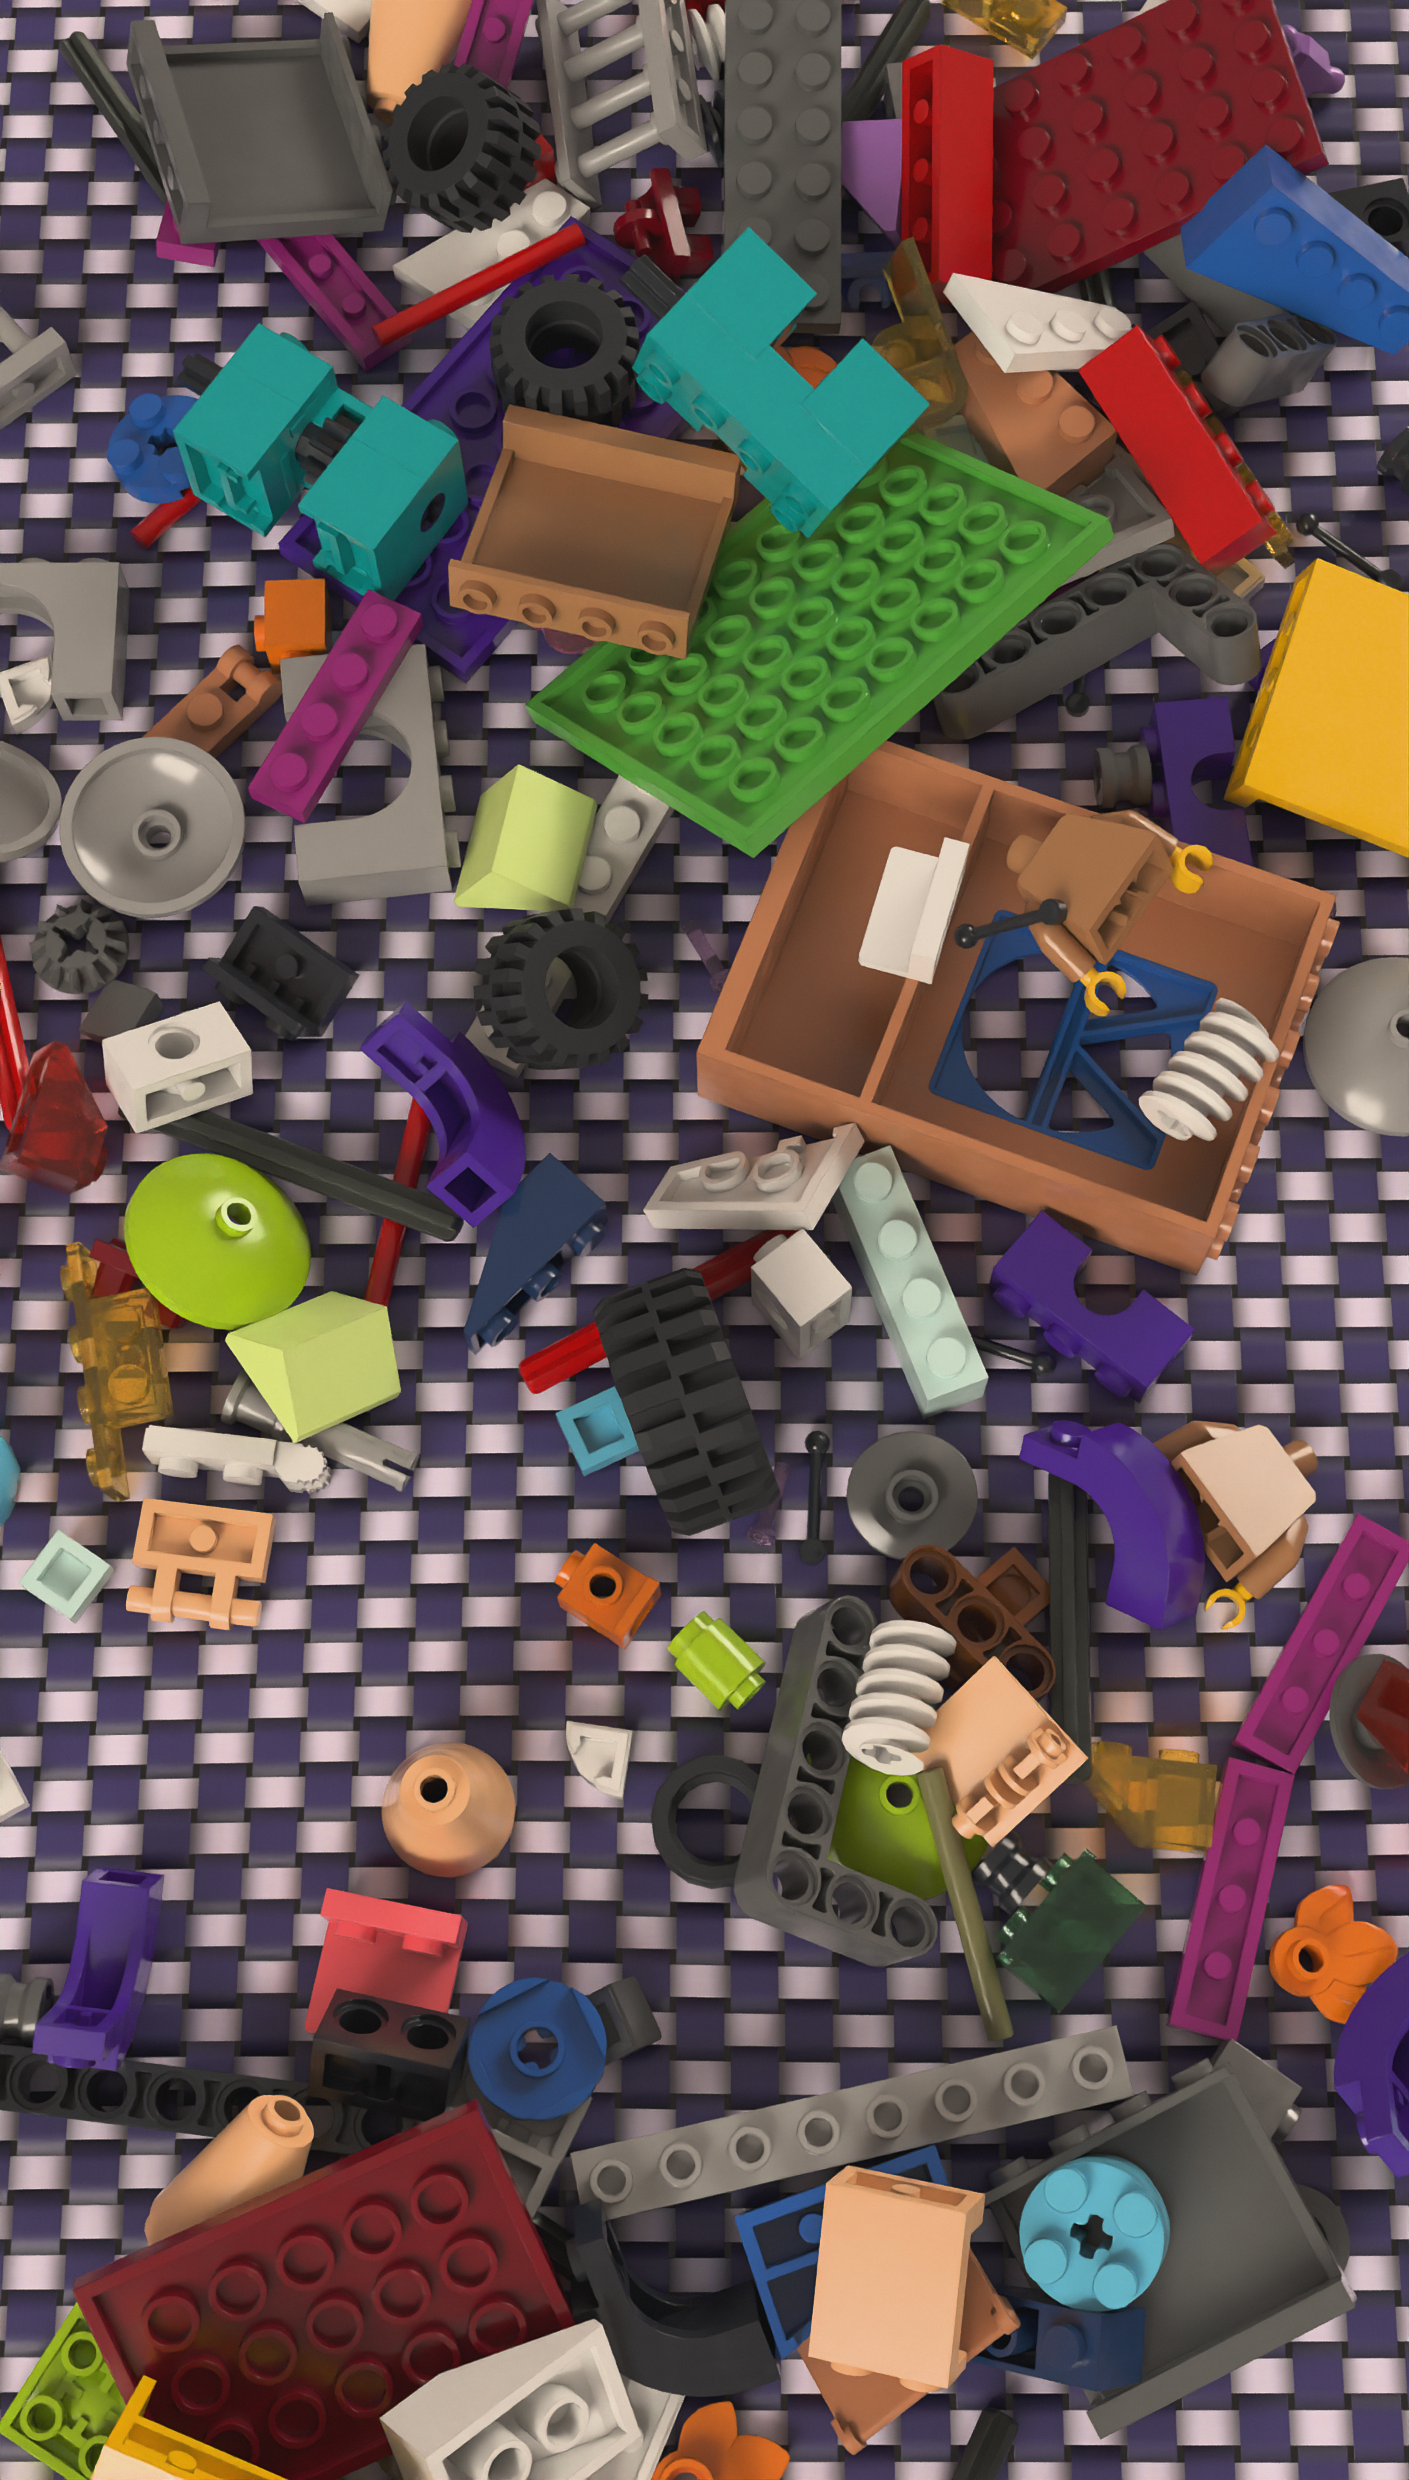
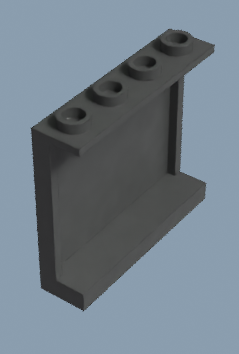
M333 12L324 13L319 39L162 46L155 20L131 21L126 65L181 244L384 230L388 208L396 203L397 189L391 186L387 175L388 170L385 169L381 157L382 145L377 125H370L366 113L367 100L364 84L361 80H355L351 68L352 54L349 40L347 37H341Z
M1205 2058L1170 2077L1176 2090L1152 2102L1145 2090L1111 2108L1109 2111L1115 2122L1092 2135L1085 2123L1049 2141L1048 2145L1054 2155L1029 2167L1025 2157L1020 2156L987 2174L992 2188L982 2193L985 2194L984 2206L989 2205L1030 2287L1035 2289L1042 2288L1029 2276L1025 2269L1020 2246V2220L1025 2203L1031 2192L1055 2168L1079 2156L1090 2153H1105L1119 2156L1137 2165L1147 2174L1166 2206L1171 2231L1165 2259L1148 2288L1129 2303L1146 2308L1142 2381L1098 2392L1083 2389L1091 2404L1086 2413L1100 2440L1356 2307V2294L1230 2062L1214 2069L1209 2059ZM1092 2215L1085 2225H1079V2229L1087 2233V2243L1094 2247H1099L1104 2239L1113 2240V2236L1103 2232L1102 2224L1104 2219L1098 2215Z

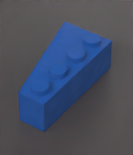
M1266 144L1208 199L1203 210L1180 228L1186 269L1392 355H1395L1409 342V258L1298 169L1293 168L1288 161Z

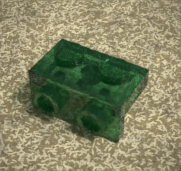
M1087 1848L1075 1861L1064 1852L1039 1882V1885L1049 1893L1037 1908L1031 1913L1021 1905L995 1936L1006 1945L995 1960L1057 2013L1064 2009L1147 1906L1094 1862L1097 1856Z

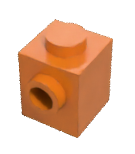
M325 578L265 581L264 615H255L254 637L257 652L266 651L273 674H281L280 659L329 654L332 650V605Z

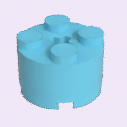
M1090 2153L1060 2165L1040 2181L1025 2203L1020 2220L1019 2235L1026 2272L1049 2296L1070 2308L1103 2312L1126 2307L1148 2288L1165 2259L1171 2230L1170 2219L1162 2197L1154 2183L1141 2168L1119 2156L1105 2153ZM1092 2215H1098L1103 2218V2232L1113 2236V2240L1104 2239L1099 2247L1088 2244L1087 2233L1079 2229V2225H1085Z

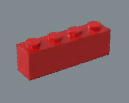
M942 44L902 61L901 295L954 307L943 293L953 273L992 281L993 60Z
M1137 325L1078 369V371L1200 564L1215 576H1218L1277 534V531L1267 517L1275 511V508L1256 480L1247 485L1239 474L1236 466L1244 461L1243 457L1224 431L1216 436L1214 435L1205 420L1213 411L1193 382L1185 388L1174 372L1182 363L1165 337L1160 334L1153 340Z

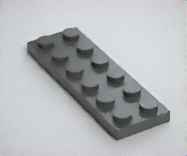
M725 0L723 253L750 227L817 293L816 297L802 311L795 323L797 327L792 333L839 334L841 327L842 0Z

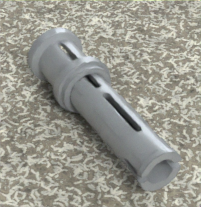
M243 1369L227 1396L221 1414V1421L228 1425L238 1421L271 1436V1439L293 1443L285 1428ZM343 1422L297 1442L303 1444L304 1447L309 1445L312 1448L317 1447L319 1452H323L324 1456L388 1484L399 1492L404 1491L411 1477L388 1467L387 1463L392 1461L414 1471L419 1458V1454L414 1451L405 1450Z

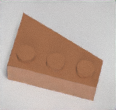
M973 331L950 348L946 389L959 414H962L966 420L970 435L973 434L977 443L980 444L991 466L1063 498L1080 484L1088 487L1105 473L1104 466L1112 461L1117 431L1112 423L1055 370L1004 373Z

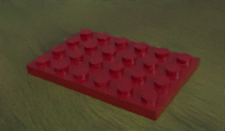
M1168 0L994 87L992 281L1053 294L1181 234L1180 228L1203 210L1208 199L1265 144L1304 175L1328 165L1329 162L1274 0Z
M477 2099L75 2279L72 2289L73 2295L126 2405L143 2375L152 2378L157 2382L143 2414L144 2418L288 2480H337L392 2455L391 2446L379 2418L435 2376L576 2325L572 2317L571 2304Z

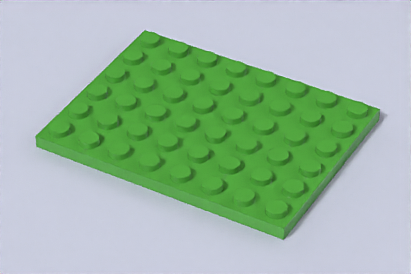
M909 429L903 438L809 539L800 530L793 533L780 524L770 510L772 503L767 498L761 501L727 531L686 659L668 655H655L642 649L607 641H598L525 704V707L534 723L754 858L1114 539L1115 536L1109 518Z

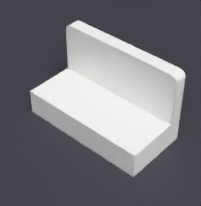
M945 837L939 858L901 847H893L890 850L859 952L858 961L862 966L932 984L965 873L969 843Z

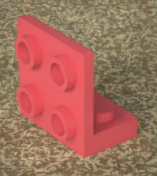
M327 1888L320 1916L329 1921L305 2021L306 2031L313 2034L316 2033L336 1989L448 2013L468 1922L460 1915Z

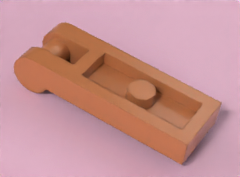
M234 645L220 657L216 668L143 737H167L185 741L201 748L216 759L279 699L283 692L282 681L269 670L261 672L254 666V657L240 645ZM240 684L246 689V693L236 702L228 693Z

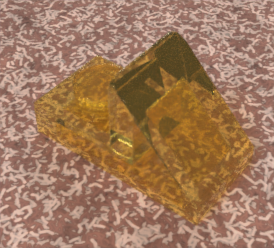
M942 0V4L1032 60L1065 23L1067 7L1056 0Z

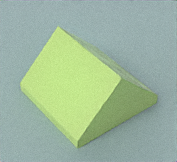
M518 764L480 796L454 897L457 907L557 911L573 908L598 805L595 800Z
M330 1291L286 1309L272 1317L228 1333L225 1342L294 1443L397 1398L401 1392L387 1307Z

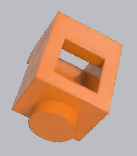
M596 1543L592 1545L586 1555L575 1550L565 1561L555 1579V1583L563 1588L557 1596L559 1606L623 1649H626L661 1597V1588L658 1581L650 1576L646 1577ZM607 1577L613 1580L616 1584L614 1593L607 1598L594 1596L590 1589L596 1579Z

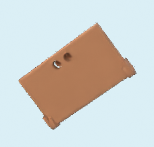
M969 2248L959 2350L967 2352L966 2363L1003 2334L1010 2335L1021 2326L1020 2320L1006 2297L997 2294L971 2248ZM810 2337L796 2348L835 2418L830 2422L843 2446L853 2455H856L867 2446L866 2441L929 2393L908 2389L900 2384L899 2377L873 2372L865 2376H852L839 2373L831 2368L830 2361L808 2356Z

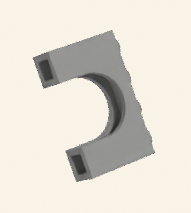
M27 558L19 563H0V615H27L40 620L54 631L51 695L62 720H123L130 590L120 563L108 562L100 558H85L75 563H50L39 558Z
M425 644L411 646L359 733L385 739L397 746L411 762V772L403 791L386 808L369 816L294 825L298 882L306 906L452 891L450 868L461 867L458 832L457 830L446 831L445 812L456 811L452 775L441 776L439 757L450 756L446 720L435 721L434 703L445 702L441 665L429 666ZM329 654L280 659L284 714L287 722Z

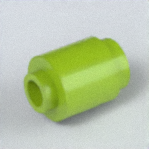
M705 1611L694 1617L667 1647V1650L677 1659L674 1666L718 1710H722L730 1703L737 1710H740L766 1683L759 1675L766 1662L721 1618L714 1621Z

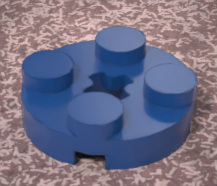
M145 393L136 397L129 404V414L118 423L110 437L106 457L115 476L121 481L124 489L132 497L143 502L156 504L171 503L183 499L180 490L191 486L179 448H167L162 455H158V451L167 444L177 443L173 430L198 399L183 395H170L160 398L154 393Z
M531 1977L517 1980L496 1991L484 2003L478 2014V2018L472 2027L468 2048L471 2073L484 2097L493 2106L507 2113L515 2120L547 2122L560 2119L581 2107L591 2097L597 2084L601 2081L604 2075L607 2052L606 2033L596 2008L581 1992L572 1987L569 1988L561 1982L549 1981V1979ZM534 2030L537 2031L542 2039L553 2036L558 2043V2047L549 2053L552 2064L543 2069H539L534 2061L523 2064L518 2056V2053L527 2047L524 2036Z

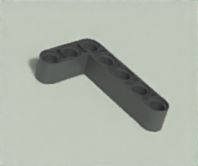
M1181 234L1143 251L1227 335L1224 342L1201 372V380L1204 386L1216 398L1226 404L1241 407L1301 392L1338 344L1334 331L1328 327L1186 269Z
M1159 543L1144 552L1134 554L1113 564L1031 611L1004 635L1000 641L995 643L960 674L956 680L933 698L939 728L944 735L952 739L963 740L976 737L1158 632L1217 683L1224 685L1245 683L1258 675L1262 668L1256 612L1181 547L1172 543Z
M846 1595L806 1613L798 1620L794 1628L734 1879V1894L737 1904L743 1912L754 1920L867 1965L884 1967L926 1954L934 1946L937 1938L938 1924L931 1907L918 1896L827 1859L851 1755L842 1743L844 1727L851 1722L849 1718L851 1703L858 1697L856 1694L857 1682L859 1677L864 1674L862 1667L865 1654L871 1650L869 1642L872 1630L878 1626L874 1612L867 1603L858 1597ZM831 1624L834 1626L838 1633L839 1641L833 1634ZM817 1685H819L824 1693L825 1702L819 1696ZM803 1746L809 1752L811 1758V1766L804 1758V1754L802 1751ZM788 1809L795 1816L797 1830L793 1828L789 1821ZM773 1873L776 1874L781 1882L782 1896L779 1895L772 1881ZM832 1897L838 1903L840 1909V1919L834 1913L832 1907ZM890 1920L896 1928L898 1934L897 1941L892 1935Z

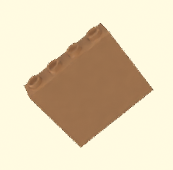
M509 404L503 419V449L461 561L450 559L448 565L450 606L465 609L474 614H488L523 622L536 628H549L576 634L593 641H607L642 649L655 655H668L686 659L739 497L741 460L737 454Z

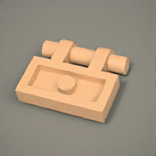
M144 1498L132 1563L136 1567L155 1569L157 1572L154 1588L135 1585L129 1587L126 1600L127 1611L151 1614L152 1621L173 1623L175 1617L209 1621L210 1628L232 1630L234 1624L258 1627L262 1612L261 1601L238 1599L237 1592L240 1580L266 1583L276 1518L273 1514ZM181 1573L215 1577L212 1595L179 1591Z

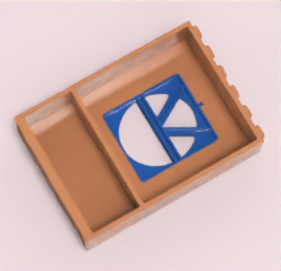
M886 740L867 759L860 763L789 826L697 1049L698 1096L821 1141L834 1138L832 1135L834 1127L856 1123L865 1141L858 1152L860 1155L891 1146L900 1169L1035 1218L1042 1210L1065 1229L1197 1276L1206 1257L1218 1260L1224 1242H1227L1240 1208V1205L1236 1203H1238L1244 1185L1248 1183L1260 1151L1258 1144L1265 1126L1269 1124L1281 1090L1278 1087L1285 1069H1288L1301 1034L1298 1031L1304 1015L1308 1013L1320 981L1319 972L1324 959L1327 958L1340 924L1339 921L1329 918L1337 895L1212 852L1213 864L1208 872H1203L1194 865L1185 864L1188 871L1202 878L1204 883L1196 893L1187 894L1181 892L1174 887L1169 876L1107 966L1098 961L1093 966L1099 973L1106 972L1107 968L1111 965L1123 971L1144 988L1157 1007L1148 1011L1088 1020L1091 1012L1084 1000L1087 988L1080 980L1075 982L1024 1120H1021L994 1102L973 1076L964 1053L962 1025L971 997L987 977L1012 961L1043 952L1040 950L1028 926L979 939L977 944L970 949H963L955 943L954 932L962 924H971L974 927L1024 914L1026 903L1017 888L1020 874L1011 871L1007 866L1009 848L1018 836L1028 835L1044 842L1061 817L1070 813L1091 817L1099 813ZM945 837L969 843L965 873L932 984L862 966L858 961L859 952L890 850L893 847H901L939 858ZM1180 841L1177 843V846L1181 849L1190 846ZM1097 986L1095 988L1096 997L1100 989V986ZM1220 998L1231 1000L1248 1010L1262 1024L1269 1034V1039L1278 1049L1279 1057L1272 1063L1254 1057L1263 1069L1264 1076L1258 1082L1246 1080L1241 1076L1238 1077L1246 1087L1248 1096L1241 1102L1232 1100L1225 1095L1222 1097L1232 1109L1233 1115L1225 1122L1215 1119L1210 1115L1207 1116V1119L1217 1132V1136L1211 1141L1203 1140L1195 1135H1192L1186 1141L1178 1140L1154 1126L1144 1115L1143 1111L1138 1110L1080 1046L1166 1033L1170 1038L1172 1057L1178 1051H1184V1041L1189 1035L1200 1031V1021L1209 1012H1215V1002ZM1068 1071L1113 1120L1114 1124L1112 1127L1083 1133L1059 1132L1050 1129L1049 1122Z

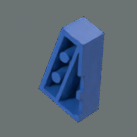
M926 2145L864 2168L949 2186L935 2145ZM827 2182L734 2215L782 2360L798 2348L811 2334Z

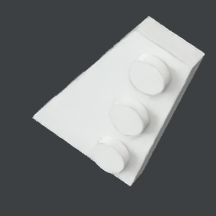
M545 178L523 191L527 194L520 205L514 203L510 207L511 215L501 222L496 218L493 219L492 228L480 231L474 227L471 233L460 232L456 229L394 264L395 279L422 298L427 299L556 233L570 216L588 226L591 222L590 207ZM509 284L449 314V316L470 329Z
M957 273L952 274L943 291L1004 373L1080 369L1132 329L1129 318L1117 310L1116 307Z
M856 1123L834 1127L833 1139L806 1145L801 1135L780 1140L776 1151L749 1159L746 1158L741 1150L671 1166L643 1211L652 1227L656 1229L800 1230L803 1228L804 1230H813L865 1141Z

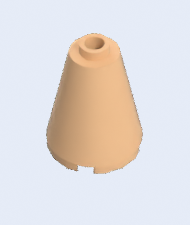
M371 0L366 100L368 105L374 109L373 113L379 120L392 125L395 117L391 114L396 104L402 105L406 99L404 92L413 83L418 86L422 83L423 74L430 70H434L439 74L442 65L453 62L457 55L472 0Z
M457 1742L429 1745L407 1757L390 1777L382 1800L384 1831L397 1855L408 1865L426 1875L455 1878L471 1873L498 1857L512 1834L516 1811L513 1789L502 1767L484 1751L474 1746ZM447 1791L443 1800L432 1803L438 1794Z
M263 2095L253 2099L156 2196L145 2223L144 2232L148 2244L152 2245L303 2177L314 2136V2128L301 2104L284 2095Z

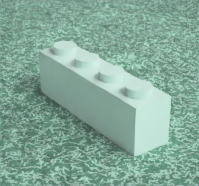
M891 1146L855 1158L831 1199L923 1419L983 1397L989 1377Z

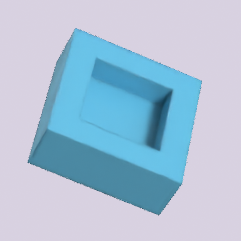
M615 1386L556 1413L557 1421L583 1476L639 1451L630 1422Z

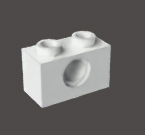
M220 1001L102 1040L106 1085L136 1134L253 1094L251 1049Z
M803 1228L789 1239L784 1234L772 1238L754 1255L753 1259L756 1264L751 1267L752 1303L799 1360L849 1322L852 1286Z

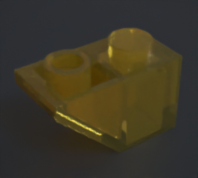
M1116 1742L1092 1743V1775L1088 1781L1081 1783L1134 1847L1200 1855L1212 1847L1217 1765L1199 1763L1200 1754L1193 1751L1162 1749L1159 1750V1759L1132 1756L1133 1747L1127 1744Z

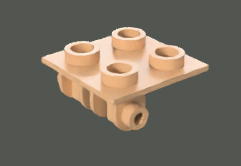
M993 1656L936 1711L935 1726L921 1729L931 1738L928 1750L922 1753H911L924 1763L923 1770L935 1767L943 1768L951 1801L956 1806L957 1814L952 1818V1824L955 1829L967 1839H971L975 1834L981 1835L992 1847L1002 1840L1088 1759L996 1656Z

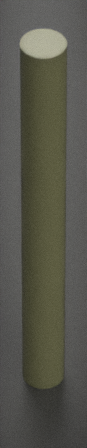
M942 1767L923 1770L916 1773L987 2040L991 2042L1003 2040L1013 2036L1014 2031L961 1834L952 1824L955 1812Z

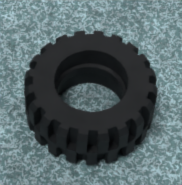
M682 1268L603 1297L593 1309L600 1339L639 1451L673 1532L691 1536L771 1507L781 1495L701 1272Z

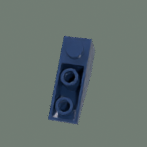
M551 1153L519 1183L515 1194L503 1203L463 1331L468 1348L475 1355L487 1343L491 1347L501 1343L515 1328L518 1322V1318L515 1315L532 1298L539 1302L547 1297L562 1279L563 1273L560 1270L576 1253L581 1257L588 1255L602 1241L607 1232V1228L604 1227L608 1222L606 1203Z
M992 2283L997 2294L1007 2298L1018 2316L1021 2326L1010 2335L1003 2334L969 2362L1095 2392L1142 2381L1145 2307L1128 2304L1123 2308L1103 2312L1074 2309L1056 2301L1043 2289Z

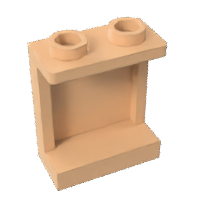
M850 2165L846 2166L826 2183L808 2356L830 2361L832 2369L846 2375L865 2376L877 2372L899 2377L902 2386L914 2391L937 2392L942 2388L948 2389L966 2369L967 2352L959 2350L969 2248L971 2234L983 2222L985 2194Z

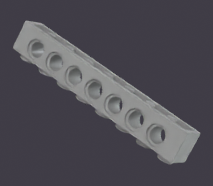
M1116 2025L570 2153L580 2205L601 2198L609 2220L1123 2100L1135 2095Z

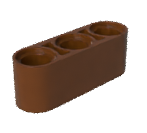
M929 1544L918 1546L907 1554L891 1579L888 1591L890 1602L896 1612L904 1620L927 1623L941 1628L953 1636L957 1642L955 1652L948 1657L942 1658L949 1663L950 1667L965 1682L993 1656H996L1006 1668H1017L1027 1674L1032 1685V1691L1028 1692L1039 1703L1055 1682L1056 1668L1054 1660L1048 1651L947 1550ZM919 1572L928 1575L937 1585L938 1593L926 1594L916 1589L911 1582L910 1574ZM968 1620L977 1624L984 1633L985 1642L976 1643L966 1639L959 1631L957 1621Z

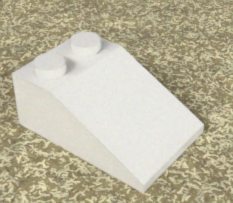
M595 2319L440 2373L379 2418L404 2480H585L642 2436L603 2325Z

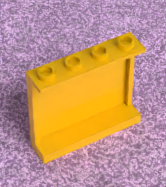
M1319 558L1296 577L1224 800L1247 808L1260 799L1409 858L1408 594Z

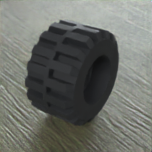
M451 63L442 65L439 74L434 70L428 71L422 75L421 84L416 86L412 83L404 92L406 99L401 106L396 104L391 114L395 117L393 124L390 127H386L384 140L389 145L383 151V163L390 168L387 172L390 184L397 189L396 194L403 201L450 229L455 228L460 232L471 233L474 227L480 231L492 228L493 219L496 218L502 222L510 216V207L514 203L521 204L527 195L523 192L527 183L534 182L537 170L533 168L534 161L541 158V145L535 142L536 138L541 134L539 124L532 119L534 112L528 104L473 66L462 64L460 67H457Z
M566 273V280L555 281L554 274L541 277V285L534 287L530 282H527L518 288L519 298L516 299L508 296L501 304L502 315H494L491 324L492 336L489 337L495 391L497 398L502 400L503 411L506 413L509 404L597 424H608L611 427L618 425L622 421V410L631 411L636 402L635 391L640 390L636 380L638 374L632 369L640 351L639 332L635 324V315L630 306L623 307V297L614 289L604 293V284L597 279L591 278L587 284L580 282L579 274ZM565 348L582 350L593 356L586 363L567 369L553 368L539 362L546 354Z
M569 908L523 916V919L511 921L503 926L502 931L504 935L493 936L489 940L485 948L491 954V957L479 959L475 971L483 975L482 985L473 986L474 1000L483 999L484 1010L478 1012L477 1016L481 1026H492L494 1031L488 1039L495 1048L509 1047L506 1055L508 1059L517 1064L528 1063V1068L537 1070L588 1068L591 1065H601L611 1060V1053H622L627 1048L630 1042L625 1034L638 1033L643 1023V1020L637 1017L636 1014L638 1009L647 1008L649 994L641 993L640 982L648 981L646 967L637 968L634 960L641 955L635 942L624 944L622 939L626 931L618 923L605 924L606 916L596 911L583 913L582 908ZM556 957L560 958L569 967L577 989L575 1008L565 1024L553 1014L545 994L547 971Z

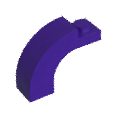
M405 1001L366 1037L360 1050L404 1088L418 1102L428 1116L437 1136L439 1159L426 1187L474 1228L514 1195L521 1181L526 1161V1147L521 1122L504 1084L475 1045L460 1030L452 1038L448 1039Z
M1055 1421L1052 1423V1426L1025 1434L1019 1459L1079 1486L1097 1502L1107 1518L1113 1535L1115 1557L1105 1604L1158 1630H1163L1195 1616L1200 1601L1205 1571V1551L1201 1524L1188 1489L1178 1472L1162 1452L1147 1438L1120 1422L1090 1431L1088 1427L1076 1422Z
M98 1867L82 1880L76 1937L67 1978L56 2004L35 2024L32 2053L48 2055L47 2063H55L67 2068H96L116 2071L119 2068L135 2033L147 1990L160 1919L164 1875Z
M1409 1953L1389 1966L1361 1996L1342 2031L1334 2064V2089L1356 2114L1357 2128L1364 2147L1370 2154L1377 2153L1397 2178L1409 2175Z

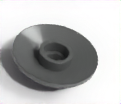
M907 1431L894 1433L877 1440L859 1456L848 1479L846 1499L851 1521L864 1541L873 1549L888 1557L904 1560L911 1550L921 1545L931 1544L942 1547L947 1551L956 1546L966 1535L974 1520L978 1503V1491L975 1476L969 1463L954 1446L928 1433ZM906 1491H914L921 1496L923 1506L914 1512L906 1511L899 1504V1496Z
M1384 1654L1360 1656L1343 1668L1332 1690L1329 1716L1333 1741L1343 1764L1360 1782L1380 1790L1400 1788L1409 1783V1669L1395 1658Z

